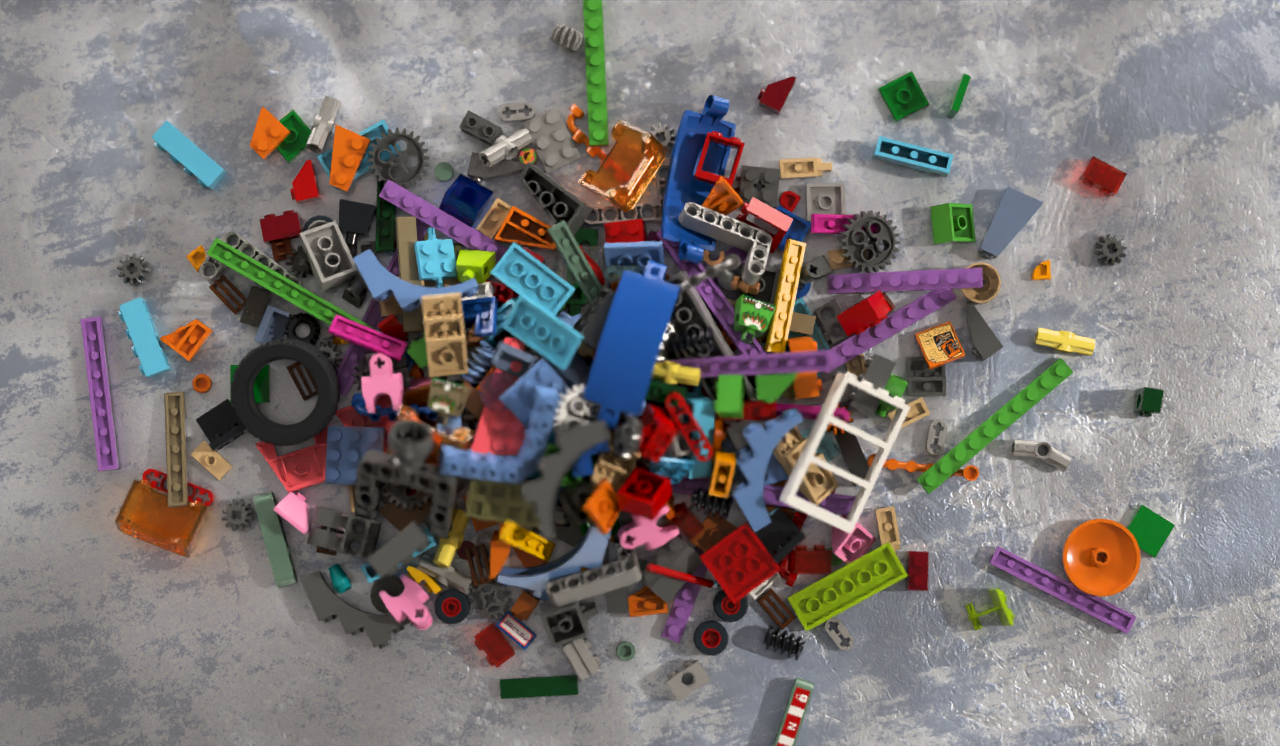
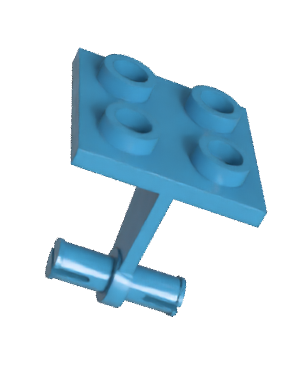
M662 455L657 463L650 460L651 468L648 471L670 478L671 484H679L695 465V461L666 458Z

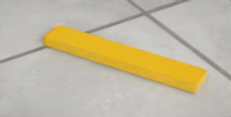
M786 239L774 300L776 309L770 320L765 352L785 353L806 243Z

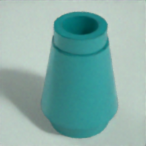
M339 564L328 568L334 591L341 594L352 588L351 580Z

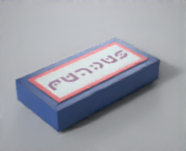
M507 611L496 624L501 631L524 650L537 636L523 622L515 618L510 611Z

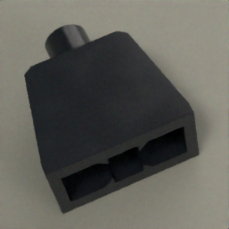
M340 199L339 229L341 233L347 234L345 240L347 245L356 246L358 236H368L376 216L375 205Z

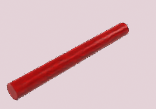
M649 563L646 567V570L649 572L712 588L714 584L712 580Z

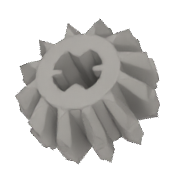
M556 24L551 32L550 40L565 49L577 51L579 46H581L583 34L569 26Z
M658 122L657 129L652 124V131L646 130V134L650 137L644 138V141L650 142L647 145V149L654 147L653 154L657 152V149L660 150V155H663V149L669 153L671 152L669 146H674L673 140L676 139V135L671 134L675 130L674 128L667 130L669 127L667 123L664 128H661L662 124ZM660 135H663L665 141L657 142L658 138L656 136L660 137Z

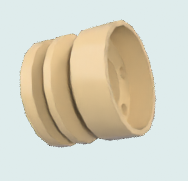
M983 262L974 263L967 267L983 268V281L986 283L983 285V289H961L964 297L976 304H984L993 300L998 294L1001 285L1000 275L997 270L990 264Z

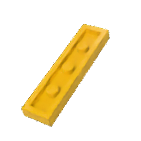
M507 520L499 539L549 562L556 545Z

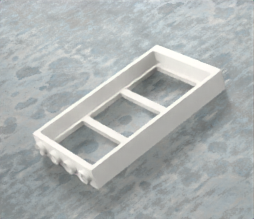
M846 372L845 374H837L779 500L851 534L910 406L904 404L906 400L898 396L892 398L888 396V391L882 388L876 390L872 388V383L865 380L859 382L855 380L857 376ZM847 383L898 407L883 441L832 416ZM829 422L879 446L864 480L813 456ZM810 462L861 486L846 520L795 496Z

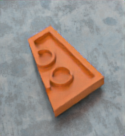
M336 124L329 184L348 193L371 140Z

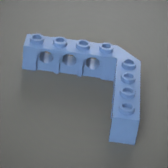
M536 386L533 408L529 412L530 419L528 427L524 431L525 438L523 445L520 446L518 456L493 455L491 452L486 454L473 452L471 449L465 451L442 445L438 459L440 472L443 474L518 484L539 471L538 464L540 463V458H543L545 455L560 399L556 389Z

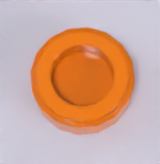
M199 374L193 379L192 386L199 393H207L212 388V380L205 374Z

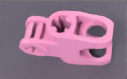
M375 354L370 360L371 376L362 377V394L366 402L367 411L370 414L376 413L377 399L383 394L390 395L395 411H402L404 395L402 373L393 374L392 360L384 354ZM381 360L385 362L382 368L377 366V364L381 363Z
M667 503L654 521L631 514L633 522L623 525L618 530L621 545L626 549H633L644 544L646 550H653L677 536L679 531L676 525H669L667 527L656 525L658 518L669 511Z
M402 573L399 579L405 589L400 596L391 597L383 590L378 594L390 615L399 624L407 618L417 629L426 630L432 624V617L424 605L429 596L417 582Z

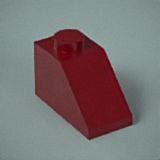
M792 76L768 84L766 89L762 88L757 97L760 100L759 106L779 115L796 81V77Z

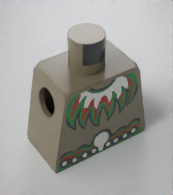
M432 377L428 408L438 411L435 423L447 426L449 415L459 417L472 388Z

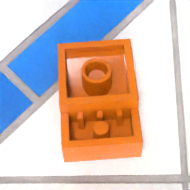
M499 522V530H494L491 539L490 579H494L500 572L512 546L499 539L505 522Z

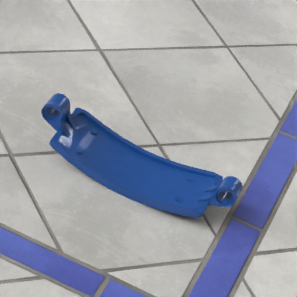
M714 95L707 97L702 114L690 110L683 112L672 150L663 201L662 239L679 243V259L699 264L702 261L704 250L709 252L715 250L716 239L682 226L679 223L678 217L687 203H695L702 206L715 186L694 179L707 133H712V131L720 132L723 134L722 137L730 139V137H734L736 131V124L721 120L729 110V100ZM710 142L702 170L724 177L731 148Z
M649 260L643 275L625 270L620 280L584 393L585 400L601 404L597 421L605 420L607 428L614 430L617 428L621 411L639 416L657 357L680 290L679 286L664 282L668 268L667 265Z

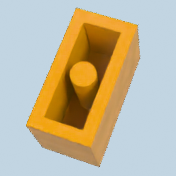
M716 450L708 485L709 495L728 498L736 465L734 453Z

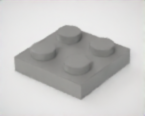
M806 183L808 222H811V214L845 215V183Z

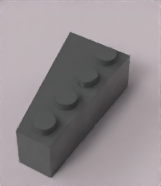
M528 162L518 176V179L536 199L539 206L547 213L553 224L556 225L565 220L573 236L593 210L590 205L530 162Z

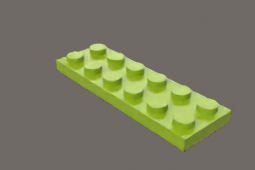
M887 542L787 598L807 632L907 577L908 574L890 542Z

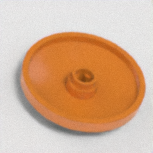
M1093 519L1080 524L1072 530L1063 546L1062 564L1068 579L1079 590L1090 595L1110 596L1123 591L1133 582L1140 567V549L1135 537L1125 526L1113 520Z

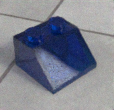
M460 174L445 192L439 209L466 225L473 227L494 192Z

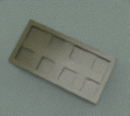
M471 478L465 516L506 522L507 520L515 524L538 528L541 525L539 517H536L534 513L535 502L527 503L526 500H523L521 494L522 485Z

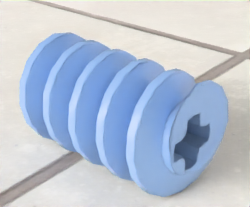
M480 341L483 347L476 346L478 354L475 352L471 353L474 359L467 358V362L470 364L468 366V373L459 374L462 378L474 384H479L481 378H484L486 375L485 372L489 371V366H491L489 363L495 352V349L485 341Z

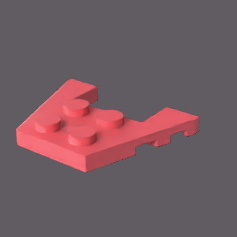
M328 426L314 436L315 445L282 456L277 455L275 445L271 443L268 444L264 441L255 443L289 493L325 482Z

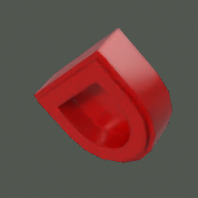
M785 191L779 197V205L793 212L801 196L792 191Z

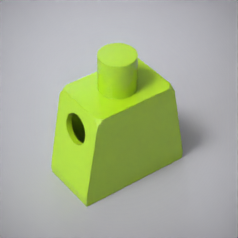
M460 249L456 262L458 281L463 283L474 278L477 283H484L492 275L490 272L497 265L495 251Z

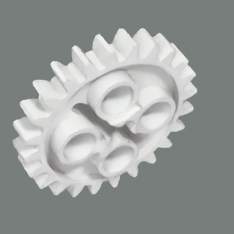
M580 384V387L573 385V391L567 388L566 395L560 393L562 399L558 403L555 420L552 425L555 427L553 429L554 433L557 434L558 432L597 421L601 404L584 399L585 385ZM567 411L574 412L582 416L585 414L590 418H595V420H590L582 416L577 417L573 414L567 413Z

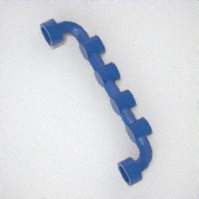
M362 393L354 394L351 405L358 414L369 416V419L372 421H379L381 416L388 415L391 421L399 420L400 415H407L408 419L412 415L416 418L419 415H426L427 419L436 420L438 411L431 410L428 407H419L416 404L402 407V411H395L393 405L390 408H381L376 405V413L370 414L367 408H365L366 402Z

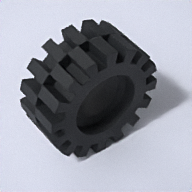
M307 313L292 315L293 317L287 320L288 323L285 324L286 338L298 339L312 345L316 344V341L320 338L319 334H321V327L318 321ZM301 323H306L310 327V333L305 338H300L296 334V327Z

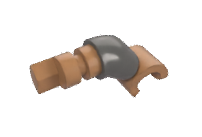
M705 250L703 254L704 261L708 266H716L724 262L726 254L722 251L717 261H710V252ZM725 269L716 276L719 285L726 290L732 291L733 289L737 291L740 289V292L757 295L759 292V282L755 285H748L731 270Z

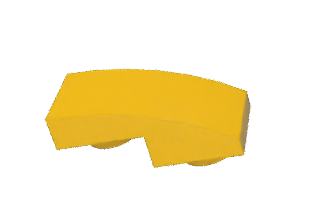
M413 566L406 568L408 570V573H406L408 578L416 581L418 584L425 580L424 586L430 593L438 594L443 590L428 574Z

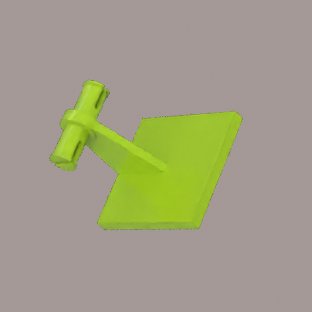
M1000 588L988 589L994 607L976 613L973 603L965 605L969 614L968 619L972 621L975 631L983 628L978 617L993 611L997 612L1002 626L1014 625L1013 620L1015 618L1013 612L1007 608L1005 603L1007 601L1006 595L1003 590L1000 591Z

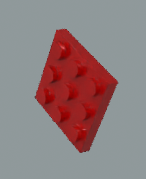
M747 522L700 556V559L733 604L781 570Z

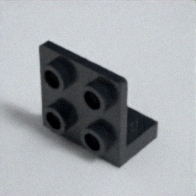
M228 399L196 419L210 441L209 446L215 452L248 432V429H245L239 422V418L236 417L233 410L234 407Z
M778 509L770 516L771 523L754 532L777 563L807 537L781 509Z

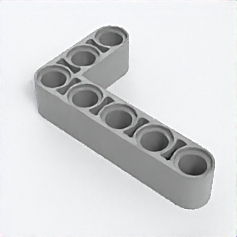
M661 165L657 169L658 203L592 207L593 210L591 212L596 214V219L594 221L586 219L584 223L591 227L604 226V223L642 219L645 223H661L664 201L661 191L665 189L666 179L661 178L659 174L663 170L668 171L669 165ZM651 209L654 214L652 217L646 218L643 216V211ZM631 210L635 215L632 219H627L624 217V212ZM612 211L615 213V218L607 220L605 213Z
M687 203L678 217L679 223L688 229L747 251L742 279L748 285H755L765 271L772 243L771 235L764 230L698 204Z
M230 231L222 237L221 240L229 244L228 242L231 237H237V243L232 247L244 253L245 249L252 248L251 258L258 262L266 259L268 261L267 267L275 272L282 271L284 277L297 282L298 285L304 288L303 283L237 233ZM208 256L200 266L199 272L204 279L214 281L227 266ZM213 267L214 273L211 276H206V269Z
M618 533L615 534L614 544L619 561L550 582L546 586V592L551 604L554 607H560L637 583L641 580L642 573L635 548H624L620 543Z

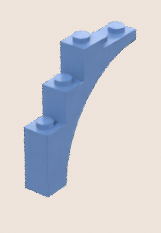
M370 249L353 258L374 299L377 302H383L388 300L391 294L394 293L404 312H412L418 309V305L422 304L421 296L461 292L462 299L466 296L469 298L475 295L477 290L480 289L474 278L448 287H424L411 284L399 279L384 268Z
M796 408L784 411L780 417L769 420L763 427L757 421L756 423L748 424L741 431L751 451L742 453L736 459V463L745 479L735 482L730 491L754 532L771 523L763 497L764 475L771 454L780 440L794 426L804 420Z
M591 521L581 541L568 553L543 565L521 568L503 566L498 573L497 582L506 586H517L524 590H534L533 597L540 600H549L546 586L550 582L580 573L581 566L589 570L602 566L611 528L607 535L601 534Z

